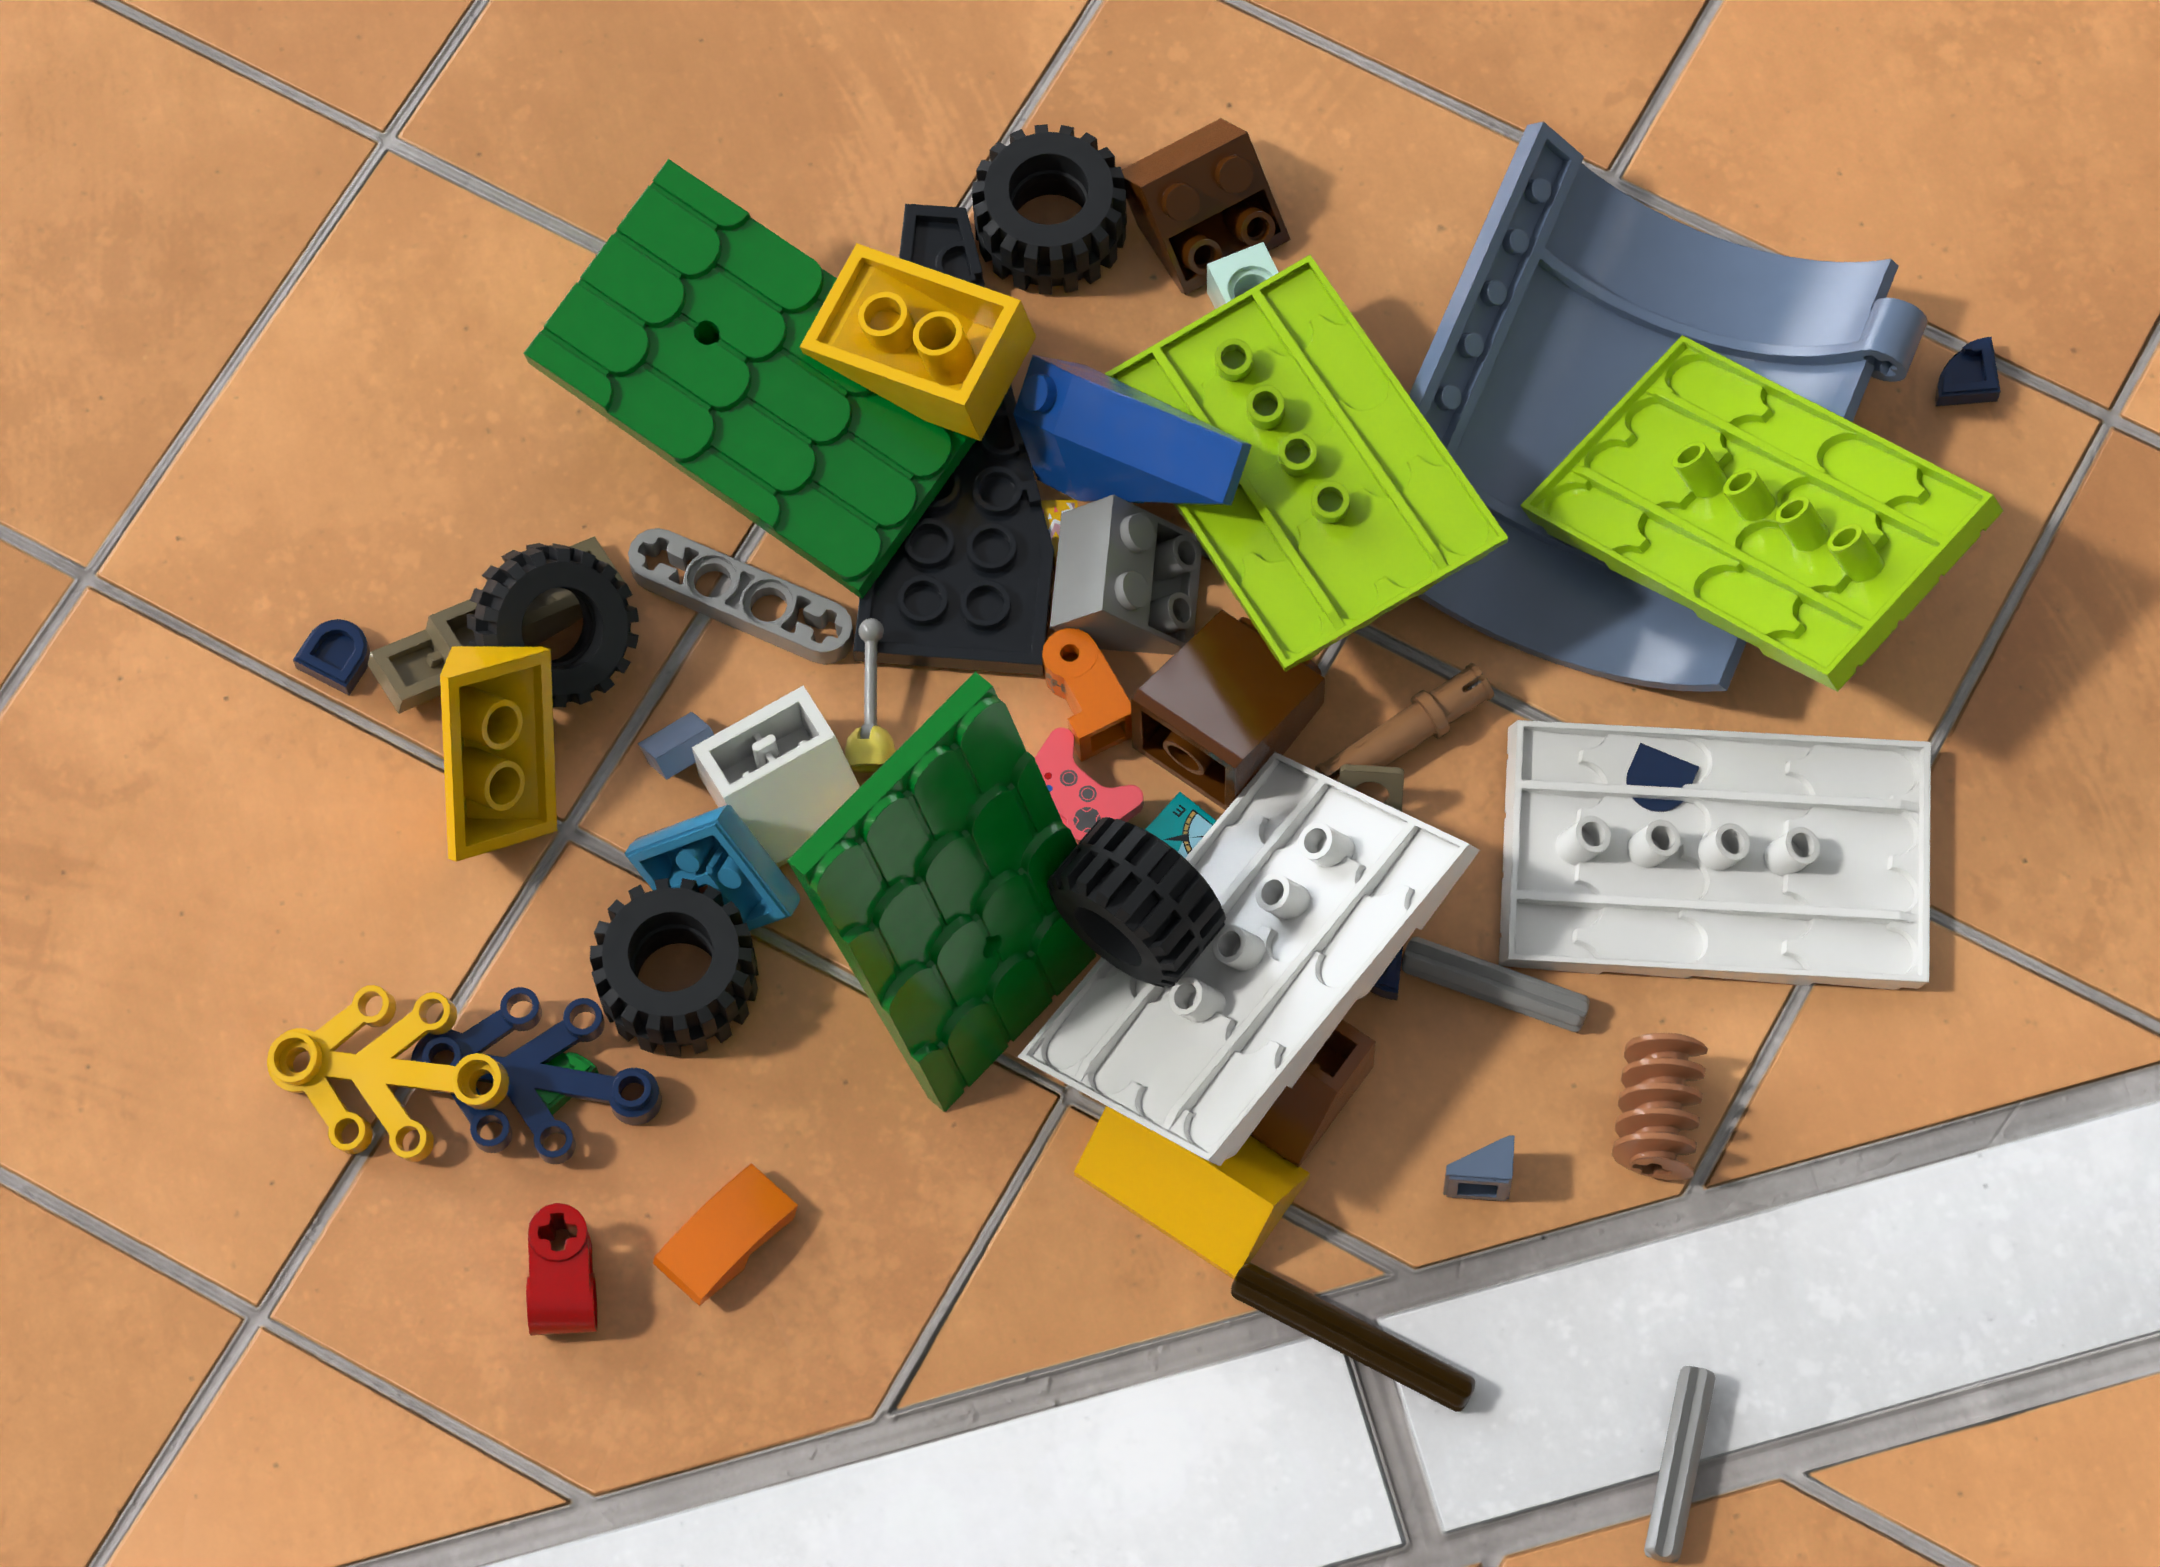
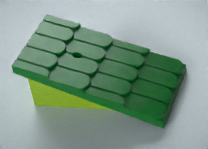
M668 159L652 180V184L648 185L618 225L617 231L610 236L580 276L579 282L574 284L545 323L544 329L541 332L539 331L523 354L528 363L863 599L976 439L926 422L802 353L800 345L837 278L822 269L814 259L751 218L749 212Z
M976 671L787 860L925 1094L943 1112H946L964 1093L963 1089L966 1086L970 1087L1009 1047L1007 1043L1010 1040L1014 1042L1053 1002L1052 997L1054 995L1058 996L1096 957V952L1082 941L1062 918L1051 899L1050 891L1047 887V881L1077 846L1072 831L1063 824L1035 758L1026 751L1006 704L998 698L994 687Z

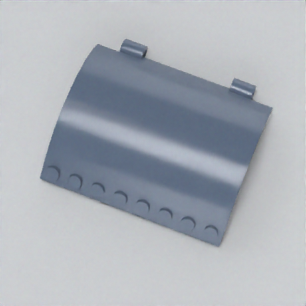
M1544 121L1529 124L1526 126L1409 393L1412 401L1508 536V542L1490 552L1480 561L1464 567L1435 584L1418 597L1452 618L1495 640L1536 657L1587 674L1629 684L1676 691H1727L1747 643L1746 641L1698 618L1693 610L1610 570L1605 562L1549 535L1542 526L1530 521L1520 505L1682 335L1853 422L1871 377L1888 382L1901 381L1906 377L1926 328L1927 317L1919 308L1911 303L1896 298H1886L1899 267L1892 259L1869 262L1809 260L1765 252L1709 235L1645 206L1596 175L1582 163L1584 156Z

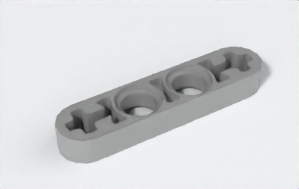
M660 528L648 529L638 534L631 542L628 556L632 575L637 584L652 593L815 663L824 665L836 663L844 659L852 650L854 634L851 616L844 607L832 600L669 530ZM661 550L667 551L669 563L685 571L683 584H679L680 579L677 569L669 565L659 563L654 571L649 570L645 556L656 557ZM707 572H723L730 578V586L724 594L718 597H706L697 591L695 587L698 579ZM767 595L778 596L787 604L786 611L775 621L766 622L759 620L751 612L753 604L757 599ZM800 608L804 609V621L808 625L797 621ZM828 622L835 623L838 638L827 636L822 643L815 641L814 630L810 626L823 629ZM795 625H796V630H795V632H794V633H791L790 631H791V630L795 627Z

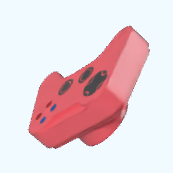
M1060 727L1050 733L1035 756V761L1063 824L1072 831L1078 844L1094 824L1104 817L1119 819L1125 822L1132 819L1143 809L1144 797L1142 790L1135 785L1109 788L1094 781L1074 762L1075 744L1073 733L1067 728Z

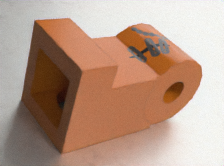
M1075 628L1058 630L1049 636L1043 646L1042 653L1044 677L1047 687L1055 695L1065 699L1074 714L1067 718L1068 729L1073 733L1074 750L1080 761L1083 762L1131 738V702L1091 636Z

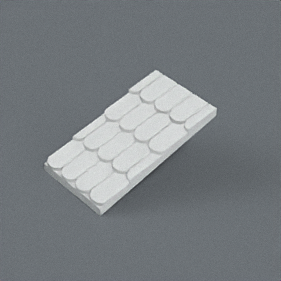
M1517 720L1508 727L1505 792L1506 818L1504 819L1502 869L1504 876L1502 878L1501 938L1499 945L1500 966L1588 974L1614 972L1673 978L1699 976L1804 986L1819 983L1898 990L1902 987L1919 989L1929 983L1931 742ZM1640 743L1699 766L1693 784H1685L1683 788L1627 785L1626 777ZM1633 798L1683 801V803L1670 811L1654 812L1641 807Z
M1274 752L1185 858L1212 888L1225 913L1226 920L1224 921V927L1179 981L1175 982V986L1170 988L1165 986L1163 988L1140 981L1122 972L1101 957L1018 1055V1058L1205 1160L1221 1166L1225 1159H1229L1237 1154L1285 1087L1292 1088L1355 1001L1365 997L1370 992L1416 928L1423 929L1480 850L1452 835Z

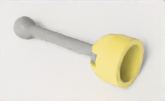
M874 618L864 620L859 626V636L865 642L864 724L851 733L845 746V757L854 772H876L896 752L893 738L889 732L877 725V642L883 637L884 628L881 622Z

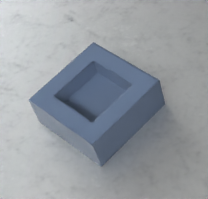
M690 712L639 742L638 745L649 765L667 780L696 763L692 747L713 736L714 733L707 723L693 712Z

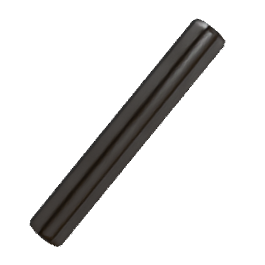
M1245 1263L1233 1280L1231 1294L1235 1299L1455 1412H1461L1473 1394L1475 1379L1467 1373L1252 1263Z

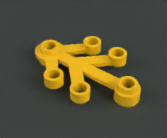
M367 985L359 989L349 1006L315 1032L305 1028H295L284 1032L274 1040L267 1057V1068L271 1079L277 1086L288 1092L305 1093L329 1127L328 1137L332 1145L347 1154H358L366 1150L372 1141L373 1130L365 1118L356 1113L348 1112L328 1078L353 1081L389 1133V1144L392 1151L409 1162H418L425 1159L433 1149L434 1137L428 1127L412 1120L389 1086L454 1093L459 1100L479 1110L490 1109L498 1105L505 1098L509 1088V1077L506 1069L498 1061L485 1054L475 1053L467 1055L456 1066L395 1059L426 1034H444L454 1026L457 1020V1009L451 1000L437 992H429L420 996L409 1014L357 1054L336 1052L335 1050L366 1024L376 1028L385 1026L393 1019L396 1013L394 997L377 985ZM375 996H381L383 1005L379 1013L374 1016H367L366 1005L368 1001ZM436 1003H442L444 1007L442 1018L436 1023L428 1024L426 1019L428 1009ZM302 1052H308L310 1055L309 1065L304 1071L296 1073L293 1068L296 1056ZM485 1074H492L494 1080L492 1089L484 1095H478L476 1092L478 1079ZM356 1122L359 1127L357 1138L351 1143L344 1144L342 1140L344 1128L348 1124ZM418 1130L420 1134L418 1146L412 1151H405L403 1148L404 1137L410 1131Z

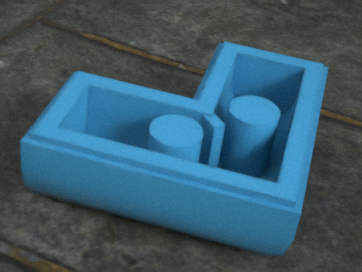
M731 805L722 806L635 839L624 853L652 890H656L655 880L669 878L671 888H680L682 878L696 880L698 888L710 885L722 894L724 905L732 901L740 910L742 921L747 923L749 931L792 916L800 901V895Z

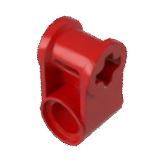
M554 1203L546 1205L535 1213L528 1229L529 1277H527L526 1302L530 1336L597 1332L596 1280L593 1273L592 1242L586 1221L577 1209L568 1204ZM556 1230H568L570 1238L565 1241V1250L554 1251L550 1242L555 1240Z

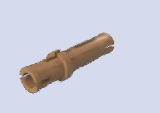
M1470 663L1464 670L1430 693L1421 690L1412 696V705L1326 762L1315 766V771L1332 779L1340 774V767L1344 764L1386 767L1431 736L1440 739L1449 733V724L1484 701L1492 699L1494 691L1486 678L1469 691L1464 692V690L1479 681L1478 677L1483 674L1474 663Z

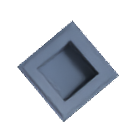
M1509 1135L1448 1164L1446 1166L1443 1195L1452 1198L1506 1201V1199H1509L1513 1177L1515 1136Z

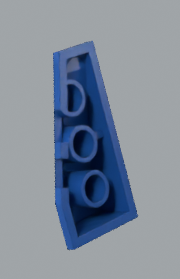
M1032 355L1013 413L1037 480L1082 502H1094L1111 495H1116L1130 503L1158 502L1191 505H1232L1252 446L1087 365Z

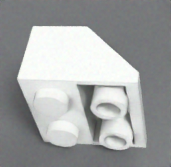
M804 685L692 747L698 775L718 808L731 805L778 867L788 863L787 860L860 788L835 734Z

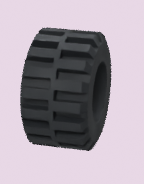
M1048 124L1034 125L1035 134L1026 136L1022 129L1010 134V144L1008 146L998 141L989 150L990 161L981 160L976 170L977 182H973L972 187L976 240L979 241V249L984 261H992L993 272L1002 280L1010 274L1013 275L1014 287L1026 291L1030 284L1038 285L1039 294L1052 295L1053 286L1063 285L1065 293L1078 290V281L1083 278L1089 284L1101 278L1100 265L1110 269L1116 262L1117 248H1123L1126 239L1125 179L1121 167H1115V156L1108 147L1098 151L1097 138L1086 132L1081 138L1074 137V127L1061 125L1059 132H1048ZM1043 195L1064 196L1082 207L1071 219L1051 225L1032 222L1018 213V210L1025 203Z
M555 543L553 545L530 544L526 545V551L518 552L512 550L501 556L505 563L499 568L490 565L482 575L488 580L482 590L474 588L470 601L477 603L475 615L467 614V628L473 630L475 634V639L469 641L470 646L526 647L522 636V622L531 602L547 590L553 588L567 589L579 601L583 614V627L575 646L564 656L551 661L553 707H566L567 702L581 705L592 701L591 693L596 690L606 693L615 685L610 679L614 672L618 671L624 674L631 662L623 657L627 647L636 649L639 635L631 633V623L639 622L637 608L628 604L627 598L633 594L627 583L619 581L615 577L618 572L608 563L596 559L595 555Z
M1104 817L1098 820L1047 881L1049 894L1057 910L1082 941L1122 972L1158 987L1164 988L1166 986L1170 988L1175 986V982L1179 981L1225 925L1226 917L1221 904L1203 876L1181 854L1163 840L1143 828L1119 819Z
M669 878L655 880L656 890L645 893L641 884L629 890L631 901L626 905L616 899L607 909L611 920L610 923L599 920L594 931L597 945L590 946V962L594 971L591 973L603 1011L610 1023L615 1021L617 1031L624 1039L629 1042L634 1037H637L640 1049L650 1053H654L657 1045L660 1044L664 1045L667 1056H681V1046L693 1045L695 1054L708 1050L707 1039L716 1036L719 1042L723 1043L731 1037L732 1032L729 1023L732 1020L742 1025L748 1017L747 1001H755L758 991L755 976L759 975L755 951L747 923H743L740 910L732 901L724 905L720 891L709 885L705 892L701 894L699 893L696 880L682 878L680 888H671ZM677 943L694 945L703 949L712 957L710 966L704 976L698 982L683 990L673 992L659 991L646 986L638 979L640 969L645 960L656 950L667 945Z

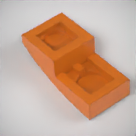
M751 1163L709 1199L654 1256L653 1264L700 1306L745 1269L750 1254L794 1219L798 1205Z

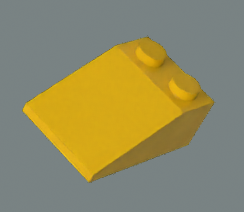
M856 243L802 341L800 349L807 356L922 420L981 441L1029 352L1036 334L1021 300Z

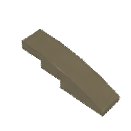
M595 536L569 546L595 555L596 559L608 563L616 570ZM617 573L615 577L619 581L624 582L620 574ZM553 588L541 593L531 602L522 622V636L526 647H534L583 618L579 601L571 591L564 588ZM469 599L432 614L428 617L425 630L370 652L368 667L398 714L441 695L440 674L451 647L470 646L469 641L475 639L474 631L467 628V614L475 615L477 603Z

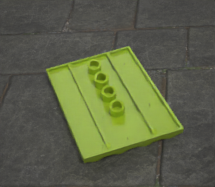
M1311 255L1306 256L1105 373V375L1252 445L1232 505H1174L1186 520L1236 600L1239 601L1267 647L1285 672L1302 662L1310 660L1322 650L1356 630L1370 625L1380 616L1411 598L1425 593L1432 586L1464 567L1480 561L1490 552L1508 542L1506 533Z
M1683 335L1520 505L1530 521L1542 526L1549 535L1605 562L1610 570L1693 610L1698 618L1758 647L1763 655L1837 692L1856 673V667L1858 665L1862 666L1898 627L1897 623L1900 620L1903 621L1940 581L1939 577L1941 575L1945 576L1981 536L1980 532L1982 530L1986 531L2003 512L1993 494Z

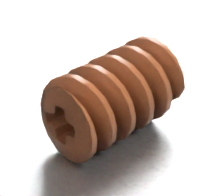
M1678 1033L1645 1034L1635 1037L1626 1043L1624 1058L1628 1065L1623 1068L1621 1082L1626 1089L1620 1092L1618 1107L1623 1114L1617 1117L1615 1132L1620 1138L1614 1142L1612 1156L1618 1164L1628 1170L1655 1179L1686 1180L1693 1177L1694 1167L1676 1160V1157L1678 1155L1693 1154L1697 1148V1143L1693 1139L1679 1135V1132L1693 1130L1699 1126L1700 1118L1693 1113L1682 1110V1106H1694L1702 1101L1703 1093L1696 1088L1685 1085V1081L1704 1079L1706 1068L1701 1064L1688 1060V1057L1707 1054L1708 1048L1704 1043L1693 1037Z

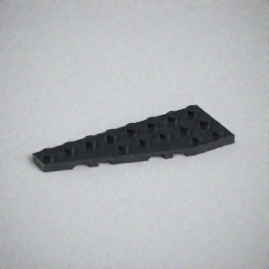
M905 204L899 258L985 287L983 272L966 208ZM1010 385L1002 400V405L995 413L982 440L975 441L863 599L859 597L853 649L855 661L865 662V642L859 636V626L864 620L874 618L880 621L884 628L883 637L877 642V663L1043 675L1042 653L1047 639L1055 561L1054 549L1049 530L1047 529L1030 459L1013 415L1016 400L1012 385Z

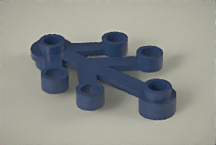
M524 987L511 989L503 996L500 1010L467 1031L460 1033L450 1029L448 1032L440 1035L426 1034L416 1044L411 1061L432 1063L434 1056L438 1052L448 1050L455 1054L450 1065L456 1066L462 1058L470 1054H482L514 1030L528 1031L534 1028L542 1016V1008L536 994ZM579 998L572 1001L566 1007L561 1022L506 1057L488 1055L506 1069L509 1077V1088L506 1095L533 1133L534 1145L539 1156L550 1164H561L569 1160L574 1154L576 1141L570 1127L566 1123L554 1119L536 1090L610 1104L616 1118L629 1125H641L649 1122L658 1114L662 1104V1095L656 1079L644 1069L627 1068L615 1076L546 1065V1063L577 1043L593 1041L602 1034L605 1020L601 1008L595 1001L588 998ZM527 1001L532 1004V1010L527 1016L516 1018L510 1015V1010L515 1003ZM582 1012L593 1013L596 1017L590 1027L579 1029L573 1026L574 1018ZM485 1074L478 1079L481 1082L494 1083L492 1074ZM631 1083L641 1084L644 1086V1092L640 1098L629 1101L621 1097V1093L627 1085ZM476 1086V1092H477V1094H478V1095H481V1093L479 1092V1090H478V1088H477V1086ZM450 1093L471 1124L470 1132L479 1149L487 1153H497L509 1145L512 1139V1128L507 1117L501 1111L472 1108L459 1100L454 1093ZM490 1122H497L503 1126L501 1134L495 1139L486 1140L480 1137L481 1129ZM560 1133L566 1137L564 1146L557 1151H549L543 1147L545 1139L551 1134Z

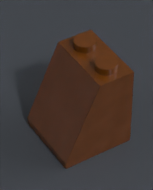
M1221 610L1131 697L1132 748L1226 810L1274 752L1284 755L1324 704L1325 678L1321 676V670L1311 659L1285 672L1250 619L1241 617L1237 620L1224 610Z

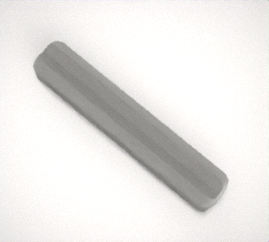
M1412 937L1402 958V970L1407 974L1572 1032H1577L1581 1029L1589 1010L1590 999L1586 995L1420 937Z
M1684 1366L1678 1376L1644 1548L1647 1557L1662 1562L1674 1563L1680 1559L1715 1384V1375L1712 1371L1695 1366Z

